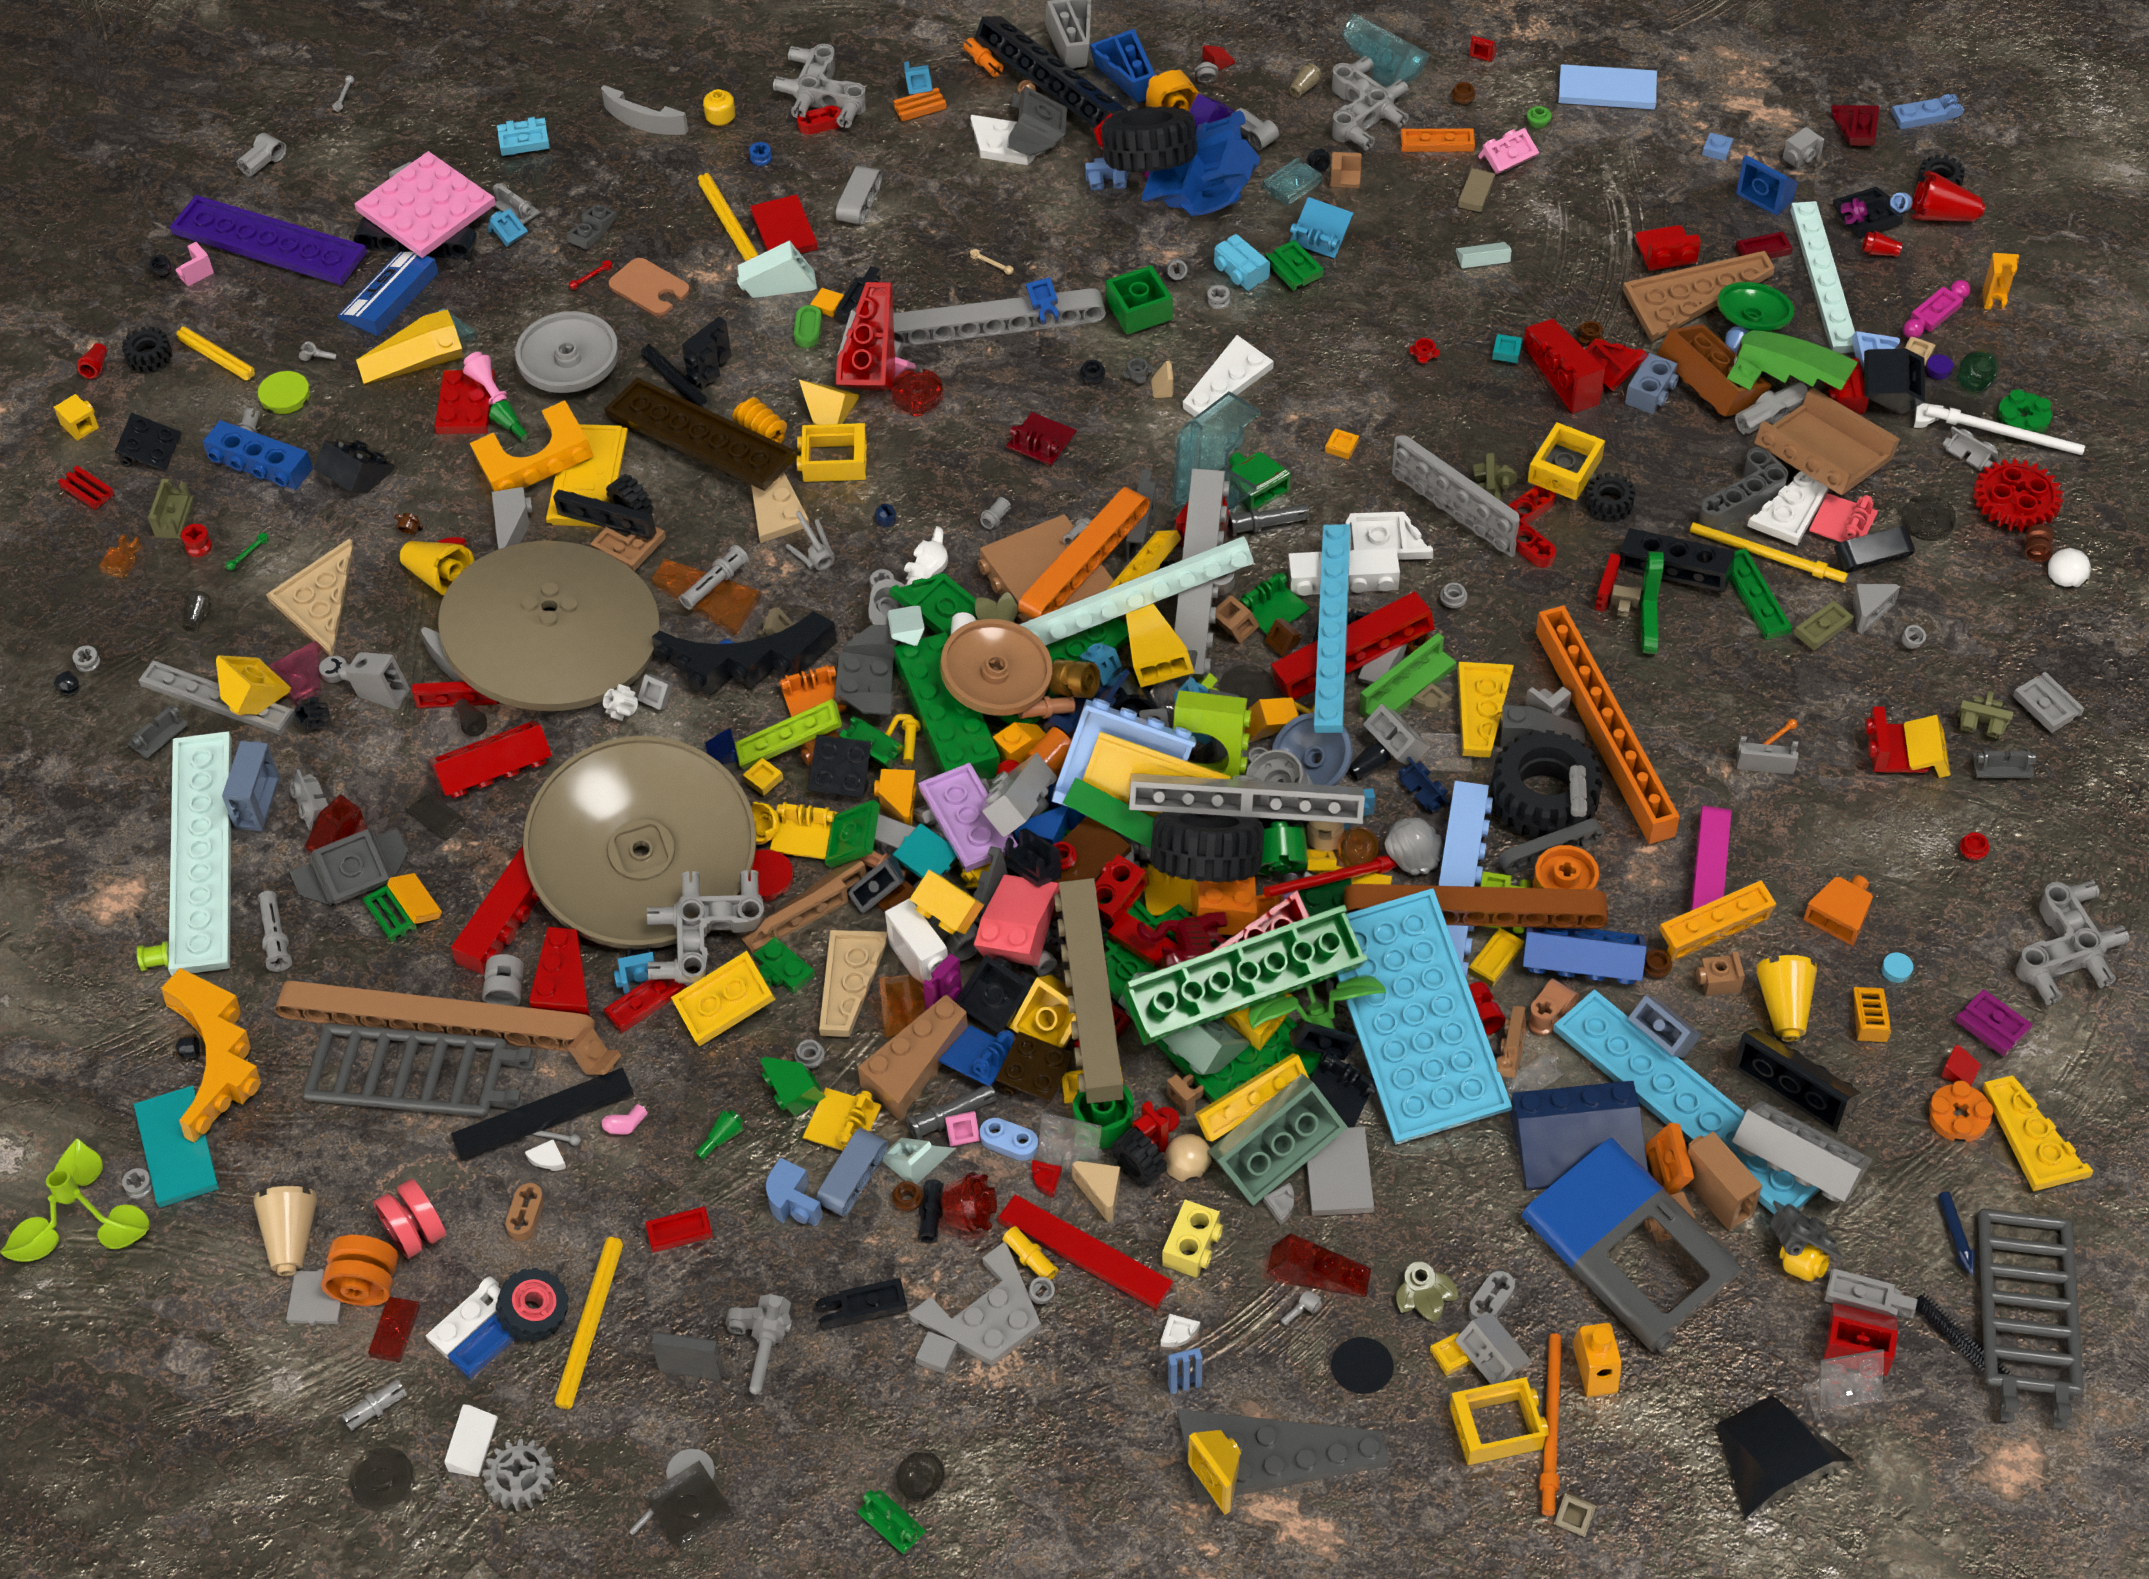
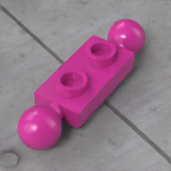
M1957 280L1952 283L1950 290L1945 287L1939 289L1911 313L1910 320L1906 321L1903 325L1904 335L1909 339L1910 337L1919 338L1923 334L1924 329L1931 333L1962 307L1963 300L1969 296L1971 291L1969 283L1965 280Z

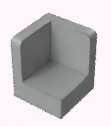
M1531 687L1527 690L1525 706H1532L1561 717L1569 710L1571 692L1562 687L1555 694H1552L1545 688L1538 692L1535 688Z

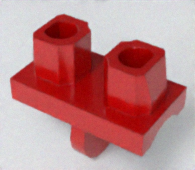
M1147 1101L1142 1105V1116L1133 1121L1132 1125L1133 1128H1137L1138 1132L1141 1130L1145 1137L1148 1136L1151 1139V1143L1157 1145V1150L1163 1153L1168 1147V1133L1178 1127L1179 1115L1171 1107H1161L1154 1111L1153 1104Z

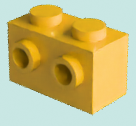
M931 870L927 871L909 899L918 905L915 909L917 912L928 919L932 915L941 921L938 926L952 935L955 931L966 934L984 904Z

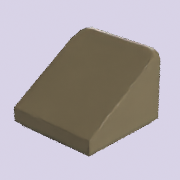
M1567 1491L1563 1497L1554 1524L1585 1537L1598 1504Z

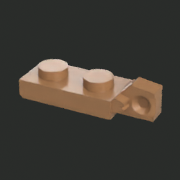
M1513 1006L1511 1018H1506L1505 1036L1507 1038H1502L1501 1056L1497 1058V1072H1500L1501 1077L1516 1078L1517 1069L1520 1068L1527 1031L1524 1006Z

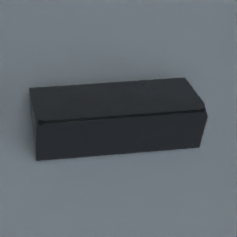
M895 855L886 858L847 890V893L862 914L866 913L905 882Z
M1307 1021L1290 1030L1288 1034L1293 1047L1318 1054H1323L1326 1051L1331 1055L1336 1054L1337 1058L1343 1061L1358 1040L1356 1035Z

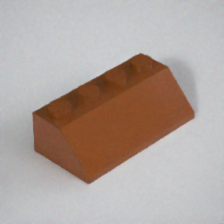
M1704 324L1670 329L1657 353L1659 357L1678 363L1676 373L1681 376V379L1685 383L1690 384L1701 398L1710 402L1715 407V410L1725 417L1736 415L1747 409L1763 393L1770 390L1772 386L1762 376L1759 377L1751 390L1727 379L1734 366L1736 353Z

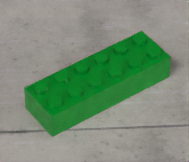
M943 632L920 639L917 646L907 643L895 646L896 669L915 715L921 723V729L940 774L971 763L979 779L985 778L989 780L995 778L997 766L1000 764V755L982 714L966 707L955 699L946 688L941 677L940 660L943 647L949 638L947 633Z

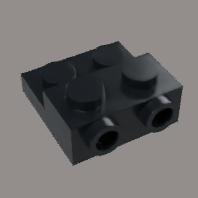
M720 316L682 344L683 359L687 371L686 377L694 386L700 389H704L710 383L716 381L720 376L719 366L726 363L732 357L727 323Z
M985 955L955 1002L968 1015L996 1033L1008 1030L1035 979L1023 971H1020L1017 975L1010 970L1012 965L999 956L994 960Z

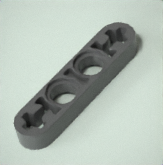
M1588 819L1512 847L1503 852L1498 861L1507 875L1516 874L1535 867L1539 856L1549 848L1558 845H1572L1583 849L1599 842L1604 837L1605 831L1597 819Z

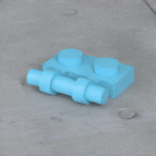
M529 117L526 121L514 122L510 120L506 121V124L497 125L502 156L550 148L545 118L535 119V117Z

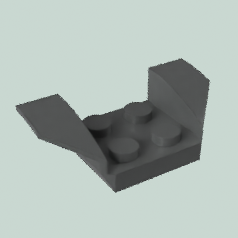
M1027 86L1019 94L1013 92L1011 106L1019 109L1018 122L1008 135L1007 147L1028 156L1055 147L1065 135L1067 107Z
M870 625L843 647L838 657L834 701L838 705L852 706L863 714L891 715L894 647L897 646V640L891 638L889 625Z
M366 829L313 850L309 856L310 864L289 871L299 896L332 905V903L338 904L388 884L389 878L397 875L408 851L398 829L378 837L374 830Z

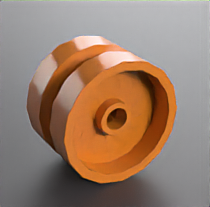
M1558 845L1549 848L1537 860L1532 888L1596 890L1599 881L1598 864L1593 856L1584 849L1572 845Z
M351 1234L335 1238L330 1244L327 1256L328 1265H326L322 1276L321 1287L323 1292L333 1299L355 1306L383 1304L388 1301L391 1294L392 1276L396 1271L399 1258L397 1250L389 1243L365 1235Z

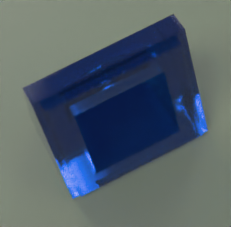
M731 728L724 730L705 742L707 754L719 763L726 764L738 761Z

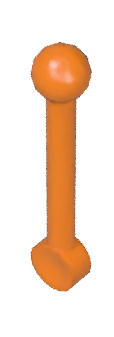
M1789 719L1786 726L1762 744L1770 745L1788 730L1796 729L1797 721Z

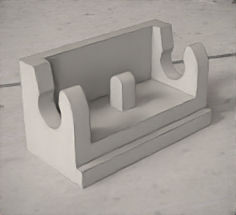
M1740 736L1737 744L1736 769L1794 775L1798 762V752H1796L1798 741H1792L1790 747L1746 743L1747 736Z
M1492 1313L1472 1320L1455 1339L1456 1343L1490 1384L1515 1380L1518 1377L1516 1373L1526 1369L1532 1363L1531 1359Z

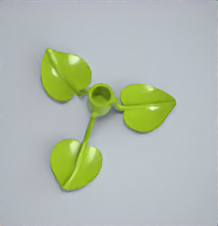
M76 1138L64 1152L54 1171L46 1178V1185L52 1193L48 1196L51 1215L50 1223L43 1217H31L24 1220L13 1230L6 1245L0 1252L8 1259L21 1262L38 1260L48 1255L59 1242V1235L53 1230L57 1225V1202L70 1204L78 1198L100 1222L104 1223L99 1228L97 1236L100 1243L109 1249L124 1248L143 1237L150 1228V1221L140 1208L133 1205L116 1206L111 1210L108 1218H106L82 1195L78 1186H87L94 1182L103 1170V1161L94 1150Z

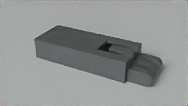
M1149 469L1141 471L1137 493L1149 498L1150 506L1145 516L1127 534V562H1131L1148 542L1156 507V482H1152V472Z

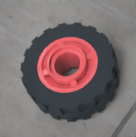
M525 1268L518 1273H513L510 1275L509 1280L504 1282L496 1303V1317L502 1324V1329L510 1333L511 1337L519 1338L523 1342H538L541 1339H548L551 1334H555L558 1331L568 1311L569 1305L567 1303L569 1297L565 1291L566 1287L564 1284H561L556 1275L553 1276L547 1270L542 1271L538 1270V1268L527 1270ZM533 1301L538 1304L539 1308L531 1309L525 1302Z

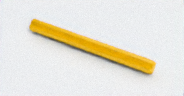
M710 174L699 175L700 187L744 260L748 261L758 256L757 251Z
M608 1237L605 1240L554 1400L558 1408L569 1410L573 1406L622 1251L623 1243L619 1238Z

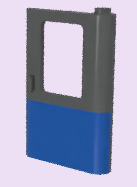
M1609 1138L1601 1143L1525 1208L1521 1216L1651 1352L1656 1350L1663 1352L1674 1341L1672 1337L1674 1330L1745 1271L1614 1138ZM1648 1218L1655 1219L1710 1276L1705 1283L1669 1313H1662L1607 1256L1608 1251Z

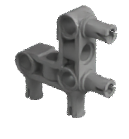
M819 44L811 49L791 46L788 52V60L804 63L805 65L799 78H796V80L776 76L773 82V90L793 94L796 102L791 109V114L795 118H798L799 114L805 118L809 107L837 106L841 110L840 115L837 117L838 125L844 127L846 122L845 128H849L855 115H861L866 111L865 87L860 83L832 80L835 72V52L831 45Z
M1363 56L1353 64L1339 63L1333 67L1332 91L1343 100L1351 102V104L1344 105L1334 113L1332 136L1338 142L1352 141L1365 151L1375 143V138L1365 132L1368 128L1383 118H1387L1398 127H1402V124L1405 125L1409 118L1407 113L1394 105V100L1408 91L1407 84L1398 79L1392 85L1385 88L1364 73L1374 67L1373 61L1368 56Z
M748 870L740 872L741 895L700 896V873L692 871V882H689V871L683 872L681 874L682 897L674 904V907L648 906L647 926L674 924V927H677L678 958H675V961H648V981L675 979V982L683 983L689 987L706 976L707 948L704 947V937L707 936V933H710L711 930H732L733 933L757 930L763 922L764 915L763 898L759 895L758 871L751 870V881H748ZM753 910L757 915L755 917H747L743 913ZM692 911L696 912L698 917L690 919L685 917V914ZM696 966L700 971L691 974L686 971V968Z
M2088 880L2074 886L2052 882L2047 885L2039 904V911L2046 924L2053 928L2058 938L2047 942L2042 940L2025 947L2020 955L2015 972L2020 980L2035 985L2046 1005H2051L2052 1002L2056 1003L2063 997L2062 992L2059 991L2052 979L2054 977L2081 968H2087L2099 988H2103L2105 985L2109 986L2116 980L2115 975L2104 960V953L2107 949L2129 943V934L2125 931L2123 925L2099 932L2080 902L2099 897V888L2095 885L2094 880Z

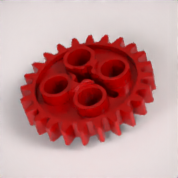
M2013 458L2012 464H2009L2005 459H2002L2001 466L1993 462L1991 468L1984 467L1983 473H1979L1973 488V499L1977 500L1976 507H1982L1981 515L1990 514L1989 522L1996 519L1999 521L1998 527L2005 523L2008 524V530L2011 531L2014 526H2018L2019 531L2023 532L2024 526L2029 528L2038 524L2045 525V522L2051 524L2053 517L2058 516L2063 499H2061L2063 491L2059 490L2061 484L2053 483L2055 475L2046 476L2048 469L2037 470V463L2028 466V461L2024 460L2022 464H2018L2016 458Z

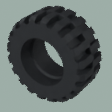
M1159 106L1132 109L1131 111H1123L1120 114L1112 115L1110 118L1105 119L1101 126L1104 161L1110 168L1117 171L1154 172L1161 169L1167 170L1190 162L1197 153L1195 118L1189 111L1183 108Z
M1539 730L1529 733V736L1522 734L1516 737L1514 743L1512 741L1508 742L1503 747V751L1498 753L1493 768L1490 796L1493 797L1492 803L1494 804L1493 808L1499 817L1502 816V821L1508 827L1512 825L1515 832L1521 835L1526 833L1530 835L1529 838L1537 839L1538 837L1594 818L1595 812L1598 809L1603 783L1602 768L1600 762L1597 759L1595 760L1596 755L1590 748L1585 749L1583 742L1578 739H1571L1569 734H1554L1555 731L1546 730V733H1540ZM1573 765L1584 766L1586 769L1587 814L1584 817H1574L1571 814L1570 790L1557 795H1544L1531 790L1522 781L1533 776L1545 775L1561 780L1570 788V767Z
M1162 812L1153 821L1150 859L1155 869H1158L1159 872L1167 873V875L1172 877L1177 876L1180 879H1192L1201 882H1235L1236 880H1246L1248 877H1254L1262 867L1264 827L1257 818Z

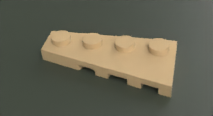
M784 472L765 491L751 485L760 543L804 529L796 515L798 511L802 513L809 524V519Z

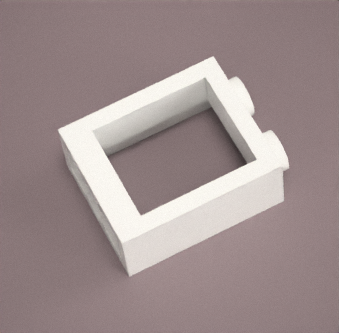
M907 899L885 911L888 942L924 991L923 982L932 979L931 973L948 956L947 947L925 917L915 910L916 905Z

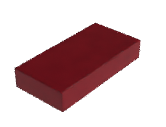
M1783 231L1736 241L1735 246L1740 256L1765 251L1769 259L1791 255L1793 250Z

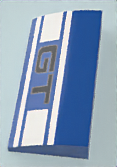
M414 252L397 253L337 315L338 319L379 336L438 274L435 259L429 256L421 258Z

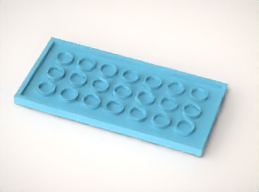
M1432 888L1346 914L1363 955L1366 954L1368 960L1362 967L1338 975V981L1341 982L1359 975H1370L1375 977L1386 989V993L1365 995L1346 999L1345 1001L1370 1074L1374 1079L1376 1091L1395 1145L1512 1110L1509 1096L1501 1074L1497 1072L1496 1060L1434 889Z

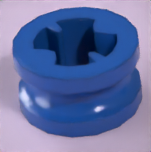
M757 142L750 146L751 163L757 166H764L770 163L772 160L771 148L767 143Z

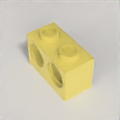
M1184 1200L1162 1251V1266L1198 1278L1201 1269H1207L1210 1263L1212 1243H1218L1223 1231V1225L1220 1224V1211ZM1195 1225H1204L1205 1228H1204V1229H1196V1228H1194L1193 1226H1195ZM1190 1250L1195 1253L1192 1255H1185L1182 1252Z

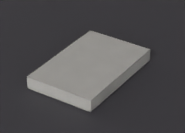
M1350 1127L1306 1162L1312 1216L1374 1213L1365 1127Z

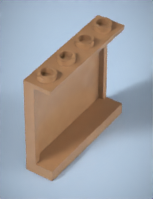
M1812 388L1807 391L1803 405L1773 425L1762 421L1754 443L1838 494L1843 495L1893 459L1900 438Z
M1063 514L980 548V560L977 562L979 570L983 575H987L995 593H999L1002 596L1008 592L1012 595L1018 607L1024 593L1067 548L1066 545L1072 541L1069 539L1064 543L1063 536L1072 530L1074 526L1067 516ZM1100 564L1060 608L1106 591L1114 580L1104 566ZM1019 611L1016 616L1018 624L1032 620Z

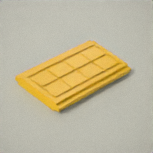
M579 424L589 442L594 457L555 475L546 523L562 526L602 527L558 515L553 496L559 489L610 503V498L606 495V488L619 478L628 428L613 425Z
M1100 731L1082 781L1129 805L1131 773L1230 779L1231 776ZM1142 811L1153 818L1162 813L1158 811Z

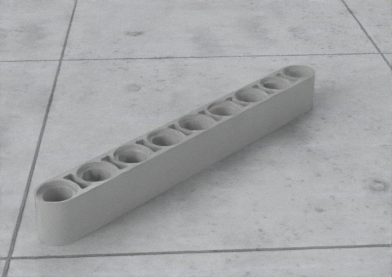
M1090 288L1056 293L1058 304L1053 306L1058 309L1059 320L1055 321L1054 316L1048 313L1045 315L1046 324L1044 325L1039 319L1040 309L1033 310L1029 296L893 313L894 340L903 343V347L1095 323L1105 317L1106 311L1101 292L1098 289Z

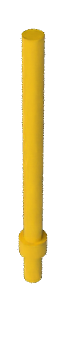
M1694 522L1690 528V533L1739 549L1746 548L1748 552L1811 572L1812 576L1821 579L1826 577L1845 583L1848 577V573L1828 567L1827 563L1818 560L1813 562Z

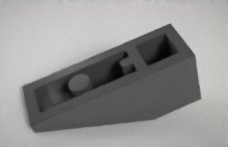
M1502 705L1500 748H1503L1510 741L1514 743V739L1522 734L1529 736L1530 732L1538 730L1540 733H1546V730L1555 731L1554 734L1559 735L1566 733L1571 735V739H1578L1585 744V728L1582 724L1532 706Z

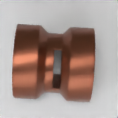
M2042 524L2033 525L2027 529V543L2025 546V556L2027 559L2033 562H2045L2052 557L2053 529Z

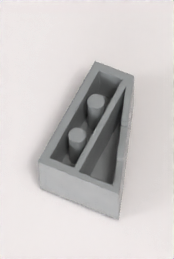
M1036 752L1008 774L1003 771L992 780L993 785L988 789L989 795L985 798L986 802L982 812L1004 838L1028 820L1039 805L1036 798L1039 794L1044 797L1048 793L1047 787L1055 783L1058 777Z

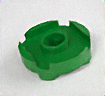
M2015 389L2000 402L1997 419L1998 421L2000 419L2005 425L2043 434L2048 429L2052 419L2051 402L2035 394ZM2021 413H2026L2028 415L2026 417L2021 416Z

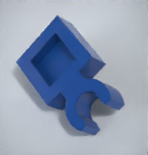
M1048 277L1027 283L1026 289L1033 310L1040 309V322L1043 325L1046 324L1045 315L1048 313L1054 316L1055 321H1058L1059 312L1053 306L1058 304V299L1051 278Z

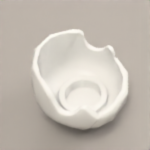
M2074 548L2061 549L2048 562V574L2056 584L2064 587H2080L2086 579L2089 580L2091 565L2089 558L2080 550Z

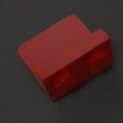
M1680 225L1640 231L1635 234V241L1649 271L1697 263L1701 244L1699 235L1687 236L1684 228Z
M1873 706L1870 718L1865 719V734L1869 737L1868 756L1872 758L1873 772H1929L1931 766L1911 770L1904 724H1887L1885 707Z

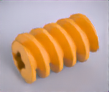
M752 397L740 403L734 409L732 418L736 423L780 444L783 443L787 423L784 420H780V417L774 414L771 409H768L764 403H761L757 397Z

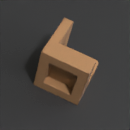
M1332 152L1330 187H1360L1361 153Z

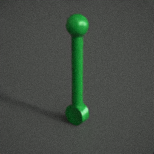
M260 533L257 536V541L233 561H227L226 568L230 571L235 570L236 564L260 544H266L269 541L268 535Z

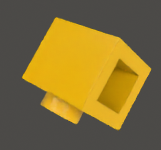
M76 394L54 406L60 424L77 441L99 428L92 405L87 400L83 402Z

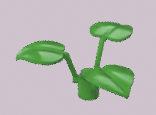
M1359 975L1339 982L1336 985L1337 989L1330 991L1329 1006L1326 1007L1323 1002H1316L1312 986L1310 985L1306 989L1311 1005L1307 1007L1308 1011L1306 1013L1300 1006L1297 998L1294 996L1286 998L1283 995L1250 1007L1248 1013L1249 1021L1254 1030L1261 1023L1296 1009L1304 1022L1307 1021L1335 1029L1332 1018L1336 1017L1334 1013L1335 1001L1386 993V989L1373 976Z

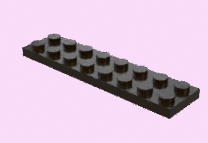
M638 377L604 408L607 417L763 491L797 459L795 450Z

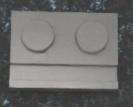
M2046 672L2042 673V676L2039 678L2035 677L2018 687L2013 694V697L2051 733L2073 721L2074 717L2081 716L2084 711V707Z

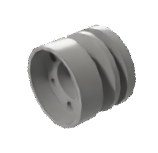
M1274 749L1263 752L1252 761L1246 772V775L1258 777L1261 781L1313 784L1297 757L1286 750ZM1268 818L1273 822L1286 821L1287 823L1296 821L1289 819Z

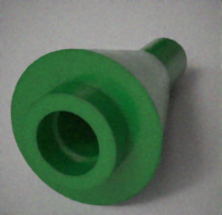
M508 400L495 402L490 408L489 418L512 431L521 441L527 440L529 433L520 425Z
M721 1110L707 1136L708 1139L695 1151V1154L704 1161L716 1147L721 1146L743 1132L744 1129L741 1124L744 1121L733 1110H730L728 1113Z

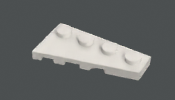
M1236 335L1184 399L1183 409L1202 422L1272 370L1274 361Z
M1800 471L1788 486L1785 485L1772 501L1769 500L1757 515L1754 514L1749 519L1747 526L1798 546L1830 488Z

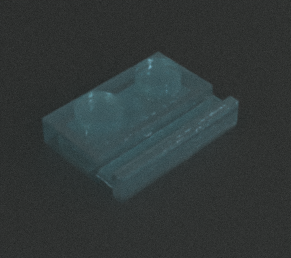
M1297 157L1264 179L1262 188L1269 189L1270 194L1288 206L1321 184L1323 175L1308 164L1301 163L1300 158Z

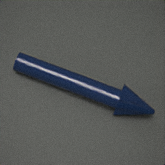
M1942 1192L1938 1195L1959 1255L1955 1259L1973 1276L1975 1250H1970L1950 1192Z

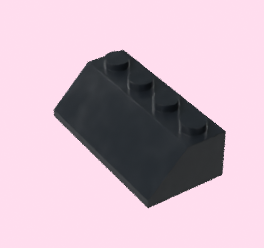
M1754 1028L1744 1032L1741 1036L1733 1065L1734 1069L1836 1133L1840 1130L1856 1109L1861 1095L1860 1091L1851 1083L1842 1081L1832 1075L1825 1067L1811 1062L1799 1051L1790 1049L1782 1044L1772 1034Z

